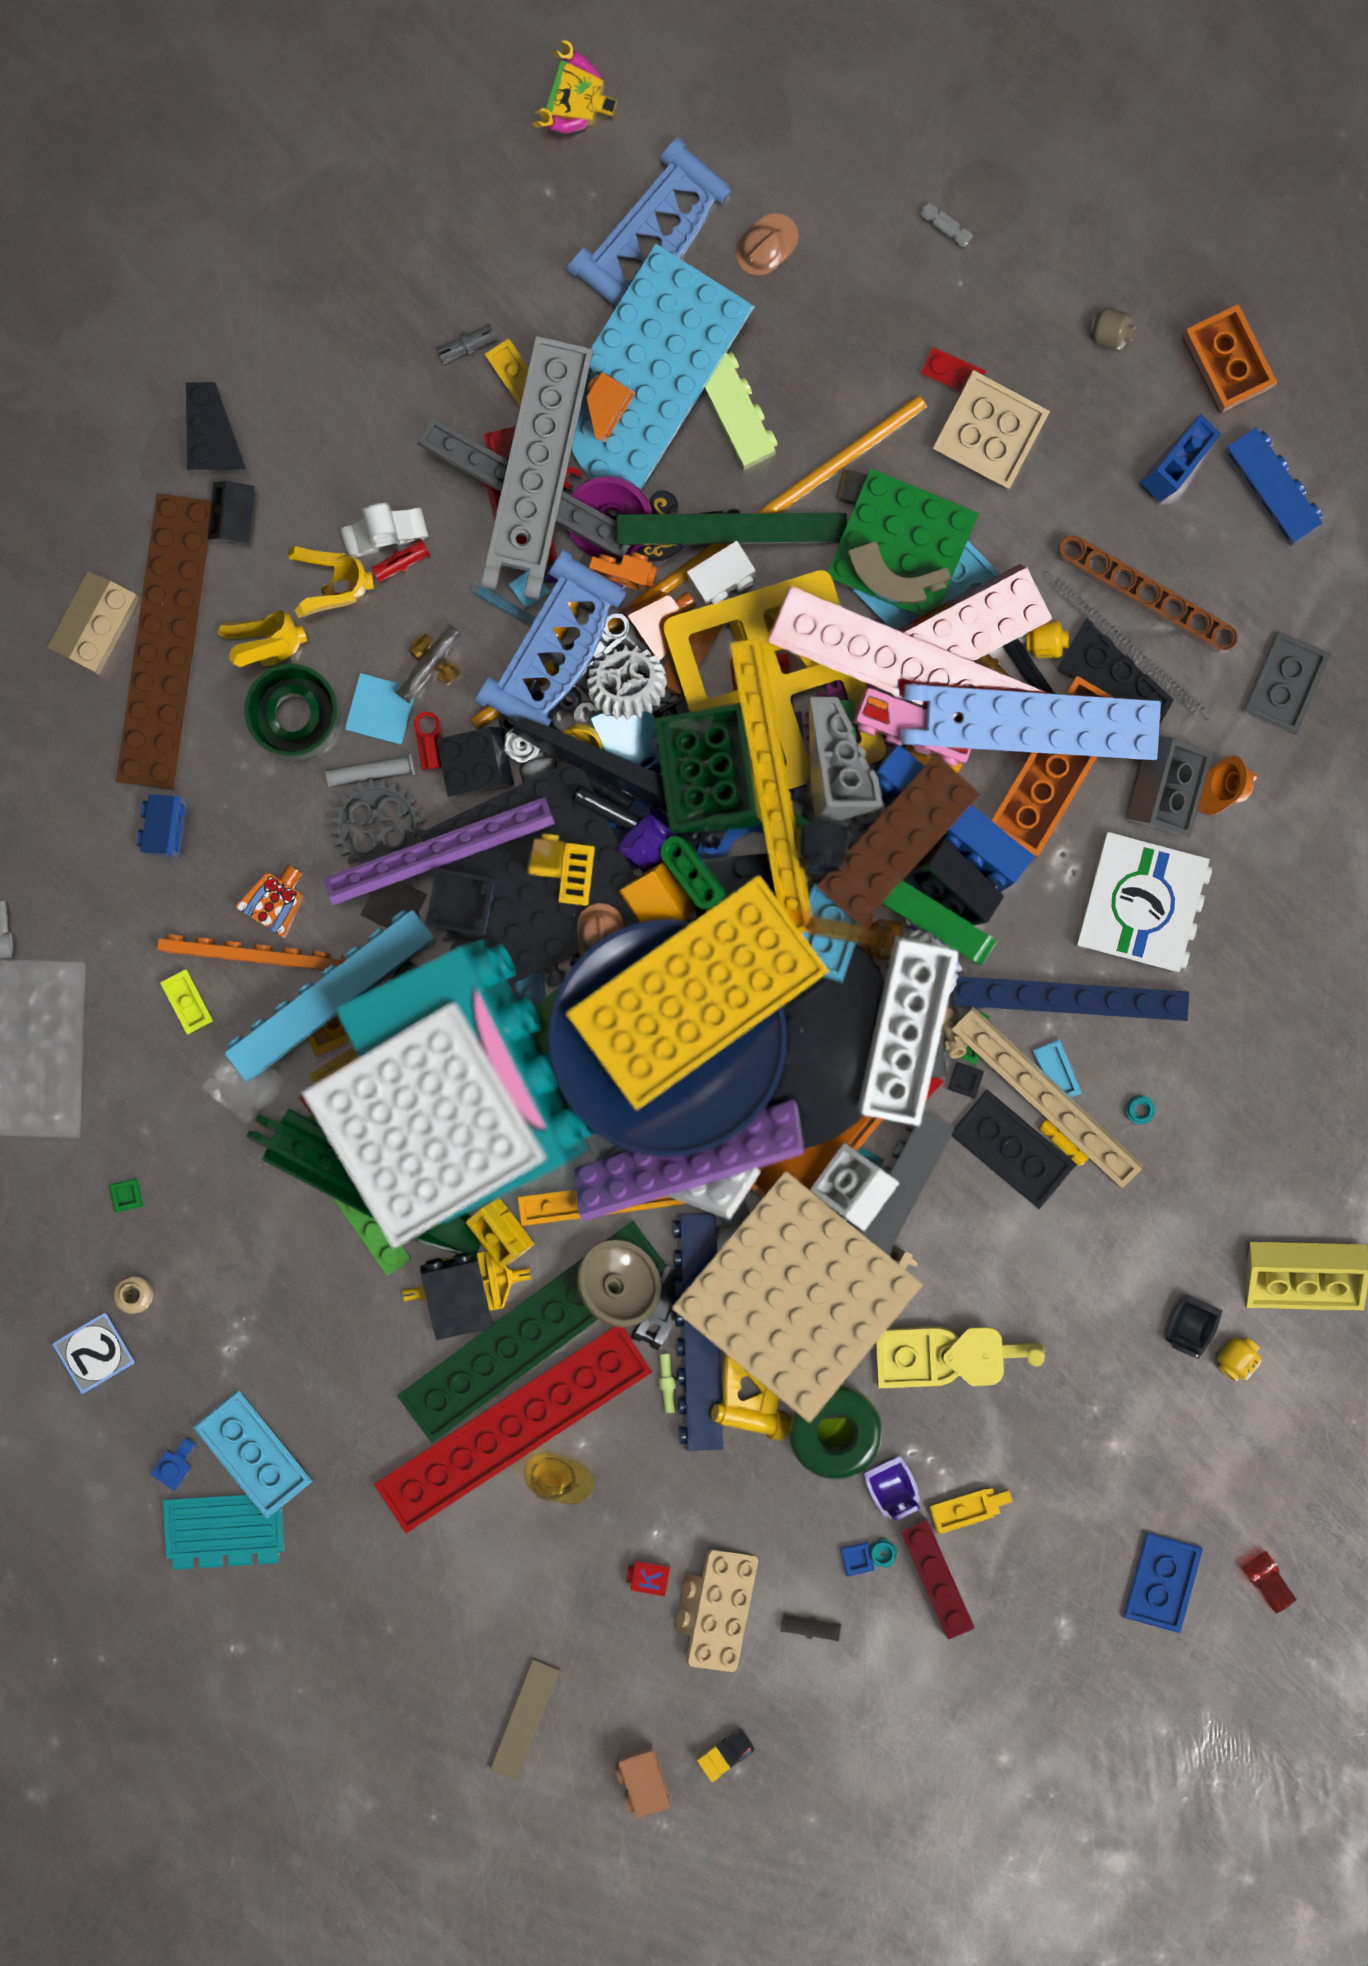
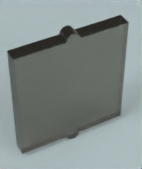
M398 881L368 892L369 898L360 915L388 929L393 925L391 920L403 910L409 913L413 909L420 918L418 913L428 894Z

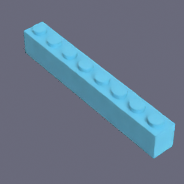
M413 909L409 913L405 910L401 911L391 920L392 926L385 931L382 928L376 930L367 938L370 941L361 949L359 946L354 947L345 954L346 961L338 967L335 964L329 966L321 973L323 978L314 985L312 982L304 985L297 991L299 997L291 1003L288 999L274 1009L276 1014L267 1021L265 1018L260 1019L250 1027L253 1031L244 1039L240 1035L227 1045L229 1050L224 1054L247 1083L251 1082L338 1015L336 1008L366 994L435 941L433 935Z

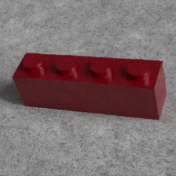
M925 1517L900 1528L899 1531L947 1639L950 1640L975 1629L927 1518Z

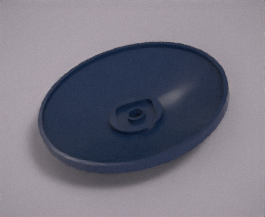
M681 920L648 921L620 929L592 946L572 967L561 985L552 1009L549 1027L550 1058L554 1075L566 1101L575 1114L596 1134L616 1146L642 1155L653 1157L689 1156L716 1148L731 1140L747 1128L765 1108L776 1089L784 1067L787 1031L784 1011L781 1006L636 1111L567 1017L566 1013L691 925L692 922Z

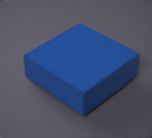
M869 1541L840 1547L846 1577L875 1571Z

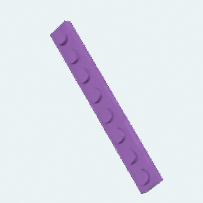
M544 797L325 877L324 882L332 905L541 830L555 823Z

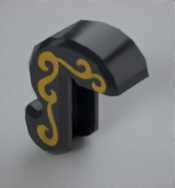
M665 490L656 491L649 500L652 514H671L670 512L678 510V501L671 492ZM649 545L639 550L638 553L648 557L647 561L650 563L663 564L681 554L685 545Z

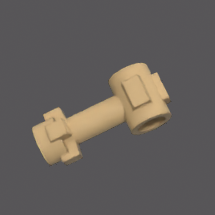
M946 1007L942 1023V1029L947 1040L944 1042V1049L948 1051L951 1058H959L966 1053L967 1044L951 1030L953 1025L959 1020L958 1011L955 1008Z

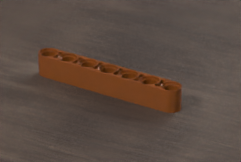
M1070 535L1065 537L1059 545L1058 556L1063 563L1218 653H1226L1236 645L1238 634L1231 625L1083 538ZM1068 543L1076 544L1080 550L1079 555L1076 557L1068 556L1064 551V546ZM1093 558L1103 560L1105 564L1104 570L1101 572L1093 571L1090 567V560ZM1123 572L1129 576L1130 583L1128 586L1121 587L1116 584L1115 575L1117 573ZM1144 587L1151 588L1155 593V599L1150 602L1144 601L1140 596V590ZM1166 603H1177L1180 607V614L1178 616L1167 614L1165 610ZM1193 617H1200L1204 620L1205 629L1203 631H1196L1192 628L1191 619ZM1223 631L1229 634L1231 641L1228 646H1222L1217 643L1216 634Z

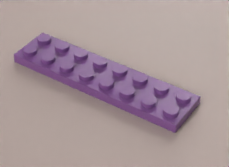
M792 1100L763 1109L757 1118L741 1133L722 1145L702 1153L682 1157H653L628 1151L574 1168L579 1216L583 1221H587L804 1154L797 1104Z

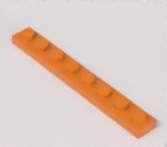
M167 934L166 939H158L157 947L159 952L320 971H324L332 964L338 967L346 961L344 954H341L340 960L329 958L330 953L312 951V956L300 955V950L293 948H283L282 953L271 952V946L254 944L253 949L242 948V943L225 941L224 946L213 945V939L196 937L195 943L185 942L184 936ZM393 973L390 974L387 978L392 979Z

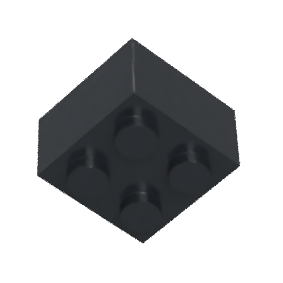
M487 727L437 739L448 797H462L514 785L509 756L504 749L505 735L503 727Z

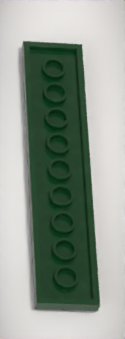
M631 1221L606 1240H621L638 1246L652 1259L659 1274L666 1267L665 1262L634 1221ZM582 1259L494 1323L493 1328L483 1331L397 1395L431 1443L598 1320L587 1309L578 1290L577 1276ZM608 1285L610 1292L614 1293V1288Z

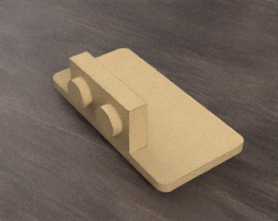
M710 1549L706 1553L702 1576L686 1573L685 1581L681 1588L680 1607L676 1614L675 1631L690 1636L686 1655V1664L688 1666L735 1672L737 1670L757 1571V1557Z

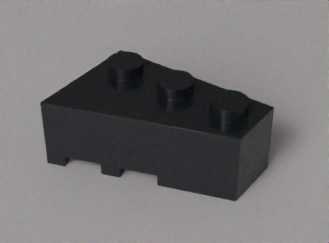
M187 382V471L190 475L249 474L217 384L215 382Z

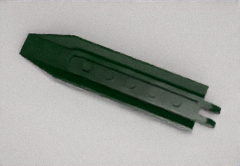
M289 1108L280 1123L264 1115H257L255 1121L260 1126L275 1131L272 1139L253 1130H249L247 1137L253 1142L267 1147L262 1161L376 1220L320 1124ZM467 1212L442 1224L438 1222L410 1238L418 1243L455 1254L462 1252L475 1254L481 1246V1242L466 1224V1221L471 1218Z

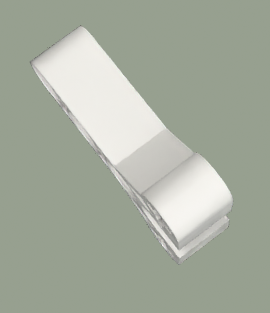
M387 503L363 509V520L340 529L346 555L354 557L379 552L378 548L391 544L402 546L429 537L422 508L391 511Z

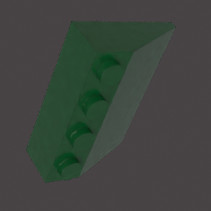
M741 703L655 719L668 817L672 833L736 830L763 825Z

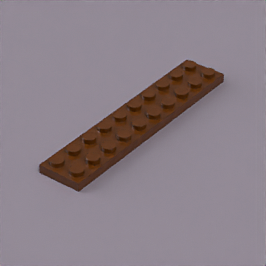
M156 494L116 776L117 783L175 790L210 541L207 540L212 503L210 500Z

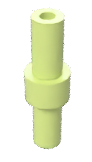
M661 1354L659 1355L661 1378H658L659 1390L663 1391L665 1413L676 1412L674 1389L677 1388L676 1377H673L671 1355Z

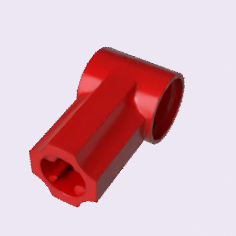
M425 711L417 715L414 720L421 770L442 768L437 739L442 738L441 723L434 713ZM424 717H431L435 720V729L430 733H423L419 728V723Z

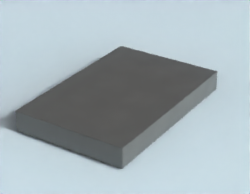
M1277 631L1242 712L1296 735L1331 653Z

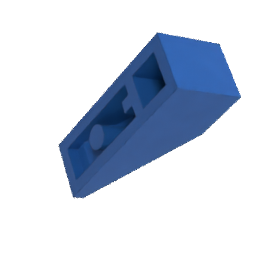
M1202 414L1198 415L1152 465L1140 483L1160 502L1182 486L1222 433Z

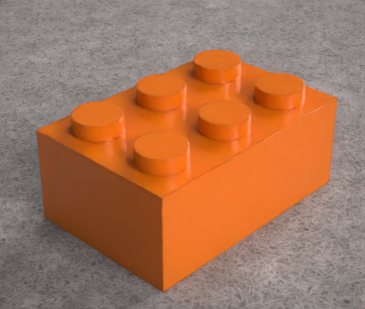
M1239 304L1187 328L1183 333V337L1221 413L1274 388L1277 384V380Z

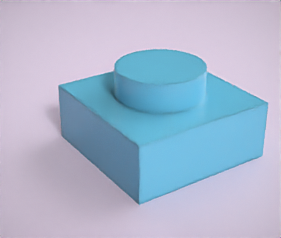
M529 571L509 584L525 609L550 593L542 582L539 599L524 596Z

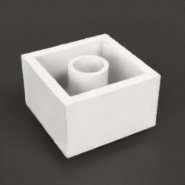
M736 541L689 570L687 578L704 606L716 605L720 601L728 599L729 595L736 591L741 594L754 585L752 582L756 579V570Z
M844 1143L810 1191L865 1231L899 1182Z

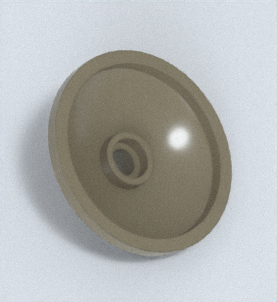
M621 1240L605 1241L592 1248L580 1263L577 1283L581 1299L587 1309L600 1321L611 1326L630 1327L647 1319L656 1309L661 1295L660 1276L652 1259L638 1246ZM608 1285L614 1288V1293L610 1292Z

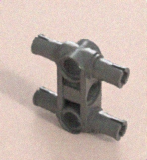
M582 601L590 612L593 613L595 610L594 603ZM612 605L609 608L597 649L582 676L575 684L579 685L588 696L590 692L587 686L588 679H590L589 670L594 667L595 660L601 661L603 659V653L608 654L613 650V647L615 648L619 645L623 648L626 645L629 651L638 646L641 653L648 649L634 634V626L617 607ZM612 618H620L621 628L617 632H609L608 622ZM557 636L564 650H571L573 648L574 641L565 645ZM549 652L552 656L553 665L559 670L558 665H562L565 662V655L561 652Z

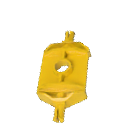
M488 1252L477 1253L489 1310L502 1309L505 1306L511 1285L515 1284L514 1282L532 1280L531 1275L519 1276L520 1274L531 1273L530 1267L514 1271L512 1269L509 1270L507 1266L500 1269ZM454 1257L442 1259V1261L448 1260V1259H453ZM423 1284L416 1288L402 1289L403 1295L415 1294L404 1296V1302L416 1299L427 1302Z

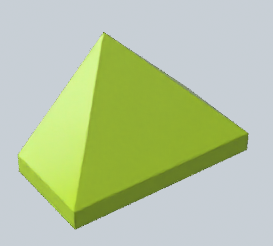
M845 1416L825 1418L818 1427L819 1441L827 1448L847 1446L854 1436L852 1423Z

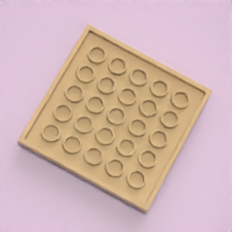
M785 1172L672 1309L810 1423L921 1289L923 1284L793 1176Z

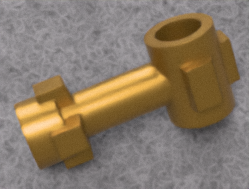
M424 634L422 637L418 636L411 643L412 647L408 650L418 662L426 659L439 672L437 679L441 683L444 681L449 685L460 674L457 670V665L453 661L447 664L434 651L437 644L427 634Z

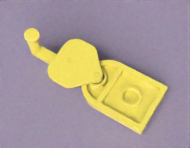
M942 1326L887 1328L876 1342L879 1388L942 1386L954 1381L958 1376L962 1377L972 1386L994 1385L1003 1377V1358L1027 1357L1028 1362L1036 1367L1042 1365L1045 1359V1346L1042 1343L1002 1344L1001 1334L992 1327L968 1328L960 1337L954 1331Z

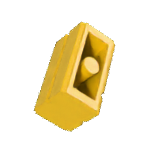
M500 1197L481 1208L466 1221L468 1227L500 1269L517 1260L534 1246V1242Z

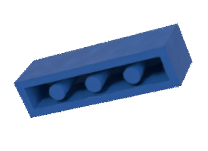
M1255 427L1227 446L1224 451L1286 541L1292 546L1323 523L1320 519L1323 515L1314 502L1310 504L1303 494L1306 493V490L1297 478L1293 480L1287 472L1289 466L1286 460L1280 454L1276 456L1270 447L1273 443L1265 431L1260 432Z

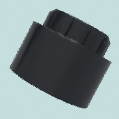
M814 823L798 827L797 859L803 862V868L807 872L817 874L840 871L843 867V861L848 859V828L835 823Z

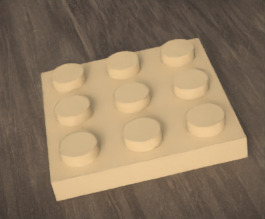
M972 370L931 449L1004 488L1010 489L1050 411Z

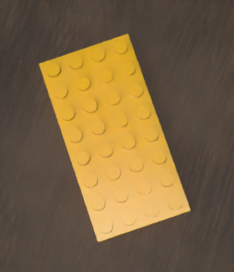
M758 876L577 1005L566 1015L637 1111L829 973V970L762 878Z

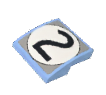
M106 1313L51 1344L80 1395L135 1363Z

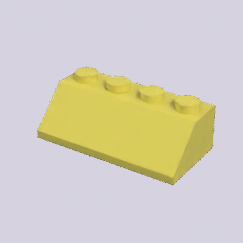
M1250 1242L1247 1259V1308L1364 1311L1368 1288L1367 1244Z

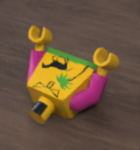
M558 40L557 42L563 46V52L560 53L559 51L552 50V55L556 58H565V61L561 60L547 108L534 111V113L541 115L542 122L535 121L533 126L535 128L546 126L548 129L567 134L582 130L587 125H592L596 112L613 116L617 99L603 96L604 81L601 79V75L587 58L574 50L569 41Z

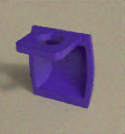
M653 806L649 809L650 814L640 820L625 835L616 848V851L643 872H647L663 861L661 847L666 839L672 836L679 837L675 832H671L670 826L662 823V821L665 823L667 817Z
M900 1455L863 1473L870 1495L885 1518L890 1516L896 1521L920 1509L918 1502L921 1500L915 1480Z

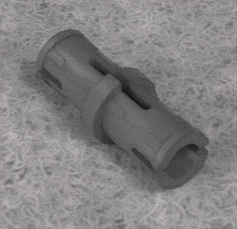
M487 324L469 334H465V332L459 334L460 338L436 348L443 364H447V362L467 353L470 356L474 354V350L493 341L495 342L497 339L491 325Z

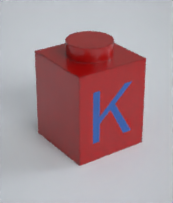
M635 1559V1565L628 1566L626 1583H631L630 1591L665 1597L670 1565Z

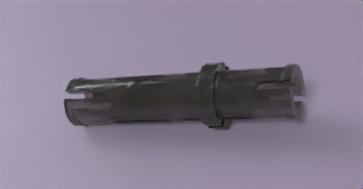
M448 623L434 643L430 642L427 646L429 650L395 693L410 704L411 700L441 661L447 660L449 657L447 655L463 633Z

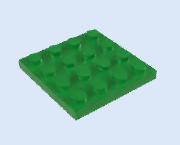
M871 468L828 569V573L833 581L920 617L941 605L950 582L945 583L947 588L930 593L929 589H925L926 602L911 605L892 603L874 595L862 584L854 572L848 550L877 541L883 562L894 574L904 578H916L948 568L952 579L979 513Z

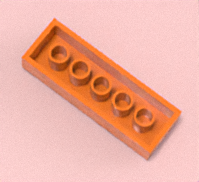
M1076 676L1065 694L1114 698L1079 676ZM1031 752L991 821L1037 859L1097 757Z

